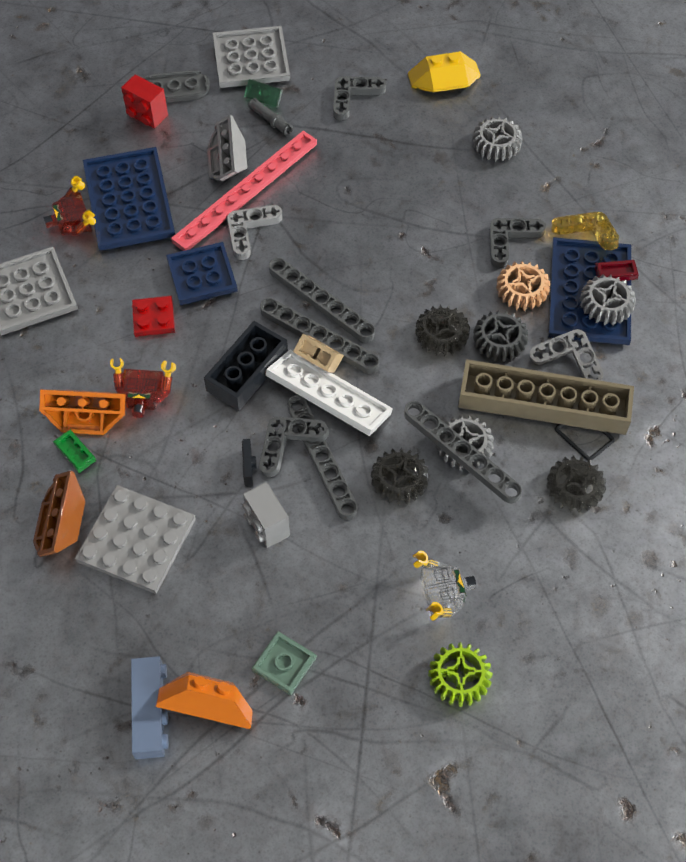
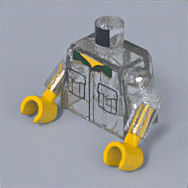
M418 551L413 555V558L418 559L413 565L415 568L423 567L420 579L428 603L426 611H430L431 614L430 619L434 621L438 617L452 618L463 607L467 597L466 591L477 588L475 577L472 575L462 578L457 566H451L450 564L431 559L424 551Z

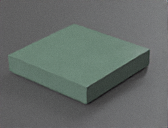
M277 631L251 669L254 673L291 696L317 658V655Z

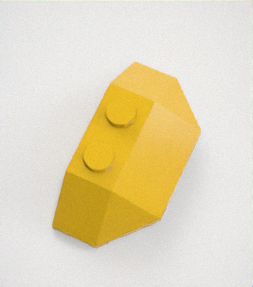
M461 51L426 56L407 74L411 88H419L433 93L466 88L474 83L476 79L480 78L476 62Z

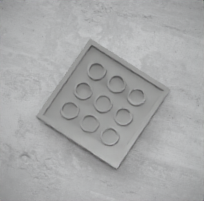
M282 26L213 33L220 88L290 81Z
M54 247L0 264L1 336L78 310Z
M117 485L75 560L77 563L157 594L192 528L196 516Z

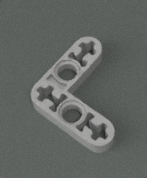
M269 205L236 210L228 214L227 221L235 258L245 260L251 255L248 228L274 225L282 221V209L279 206ZM253 215L260 216L258 220L250 219ZM236 233L244 234L241 238H236L234 235ZM243 244V252L240 251L239 245Z
M572 330L537 344L530 350V360L535 365H542L572 353L583 378L594 380L589 378L590 370L588 367L592 366L593 373L599 374L597 380L602 381L603 379L602 368L585 332L582 330ZM576 335L578 338L582 337L580 341L582 348L580 350L576 341L572 342ZM559 342L563 344L564 349L561 352H555L552 349V345ZM546 347H549V353L551 354V356H549L547 352L542 355V359H539V357H534L536 351L543 353L546 352ZM582 353H588L591 356V360L584 363L580 360L579 356Z

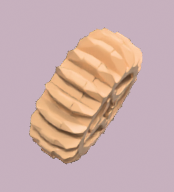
M514 261L512 266L507 264L497 278L496 289L498 297L502 298V303L508 302V307L515 306L516 310L519 307L523 308L524 311L527 307L531 310L535 306L540 307L541 303L546 301L550 292L548 274H544V269H538V264L532 266L531 262L524 264L521 261L520 264H517Z

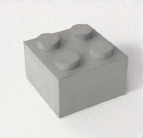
M267 482L243 494L244 503L242 506L245 511L244 517L249 525L253 524L256 529L254 531L255 536L260 543L264 542L265 546L269 548L290 536L289 516Z

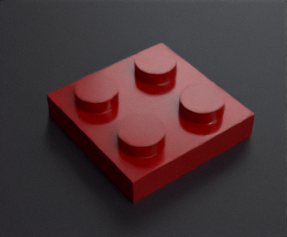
M172 296L132 300L135 337L175 333Z

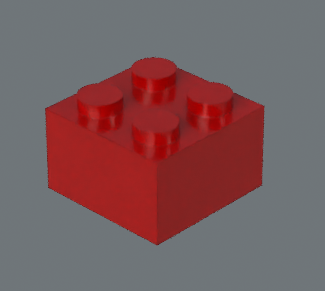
M136 74L121 87L126 113L130 117L136 118L143 124L155 129L168 116L163 88Z

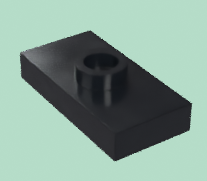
M243 439L244 485L246 487H253V469H257L256 456H252L251 440Z

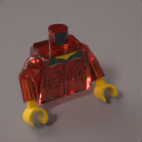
M74 176L71 179L73 187H70L62 198L52 204L54 214L43 217L46 227L50 228L58 225L61 235L80 236L84 232H91V225L96 223V219L93 218L95 214L90 210L86 211L81 193L78 192V190L85 188V183L82 182V178Z
M120 358V366L115 367L114 359H111L110 365L115 369V373H113L115 390L117 393L126 394V407L133 409L132 416L143 418L145 410L157 409L158 404L162 403L170 394L173 378L171 373L176 369L174 362L171 363L169 370L166 369L167 361H163L161 364L163 371L124 369L123 373L121 368L124 366V361Z

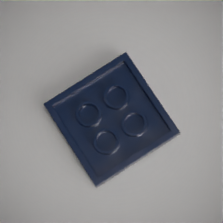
M223 242L166 255L180 305L238 292Z

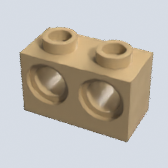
M302 334L293 351L330 373H335L344 356L306 334Z

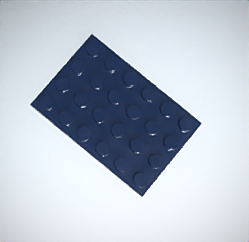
M156 147L83 160L91 210L95 214L93 218L96 219L94 227L99 251L171 238L175 235Z
M553 237L548 338H555L572 330L579 329L585 332L589 342L630 345L631 314L621 324L617 321L614 325L610 322L604 325L602 321L596 323L595 318L589 320V314H584V308H581L580 296L587 282L593 280L595 276L597 277L595 264L631 260V244ZM631 280L626 281V286L631 285ZM577 335L574 336V340L581 341L582 337L578 338Z

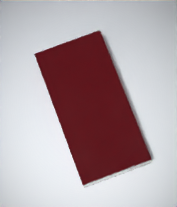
M635 260L595 264L598 278L603 274L605 277L611 275L615 279L619 277L620 281L638 280L639 274Z

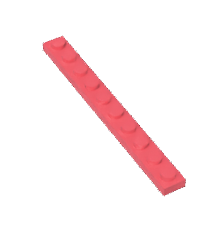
M302 131L171 238L172 243L182 251L193 248L222 224L230 212L239 210L317 145V139Z

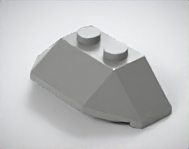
M232 115L223 118L215 124V131L207 148L209 178L224 181L247 169L245 139Z

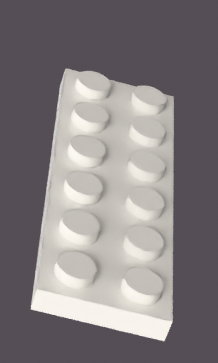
M292 350L287 351L266 370L267 377L368 436L391 415L393 410L390 406L336 375L321 369Z

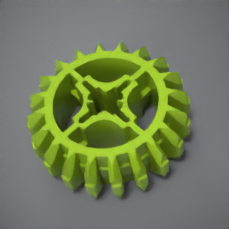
M461 642L458 643L457 648L451 643L448 646V650L442 647L440 649L441 654L435 653L433 657L435 661L430 662L429 667L431 670L428 671V676L432 678L429 682L430 686H436L434 693L442 692L440 697L442 701L448 697L450 698V705H453L454 700H456L459 707H462L463 701H466L469 706L472 705V698L479 702L481 700L480 694L484 696L487 694L488 690L486 688L491 686L492 682L489 679L493 675L491 671H488L491 668V664L484 663L487 658L486 655L478 656L479 648L475 649L474 652L471 651V644H468L466 648H462ZM456 659L454 666L442 669L447 662ZM465 660L473 664L474 667H469ZM459 666H460V672H462V675H463L461 683H460L459 674L457 673L458 670H459ZM444 679L454 683L456 689L450 687ZM479 680L474 687L464 690L467 682Z

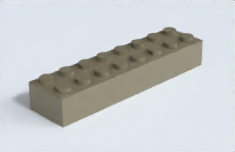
M466 359L458 408L626 435L632 417L634 386Z

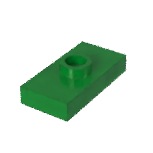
M71 429L53 441L55 447L78 473L96 462L95 456Z

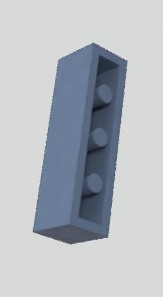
M160 656L131 659L132 754L136 760L165 757V749L169 748L168 734H164V725H168V712L156 707L159 688L163 686V679L167 678V666L162 663Z

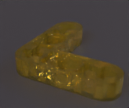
M602 212L563 216L552 220L551 230L555 234L563 235L591 230L603 249L615 250L619 246V235L608 217Z

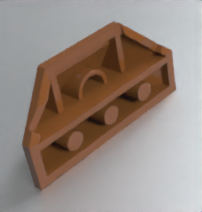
M73 471L56 474L53 478L54 483L49 487L41 503L33 539L37 555L40 557L58 553L78 540L85 499Z

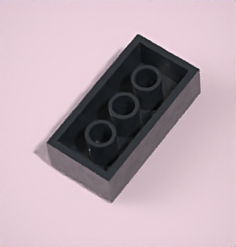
M253 321L205 375L206 391L240 411L268 378L266 376L267 368L288 351L287 339Z

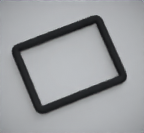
M558 424L555 427V431L587 461H592L615 441V438L609 432L601 431L610 441L589 457L559 430L563 426L562 424Z

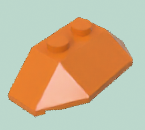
M41 389L39 411L62 433H66L71 429L76 434L105 435L125 416L126 394Z
M186 672L159 688L156 707L246 729L251 728L252 709L232 682Z

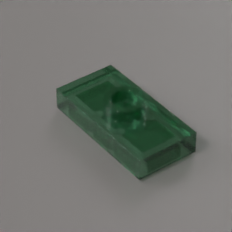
M249 79L244 97L256 98L262 103L278 108L283 90Z

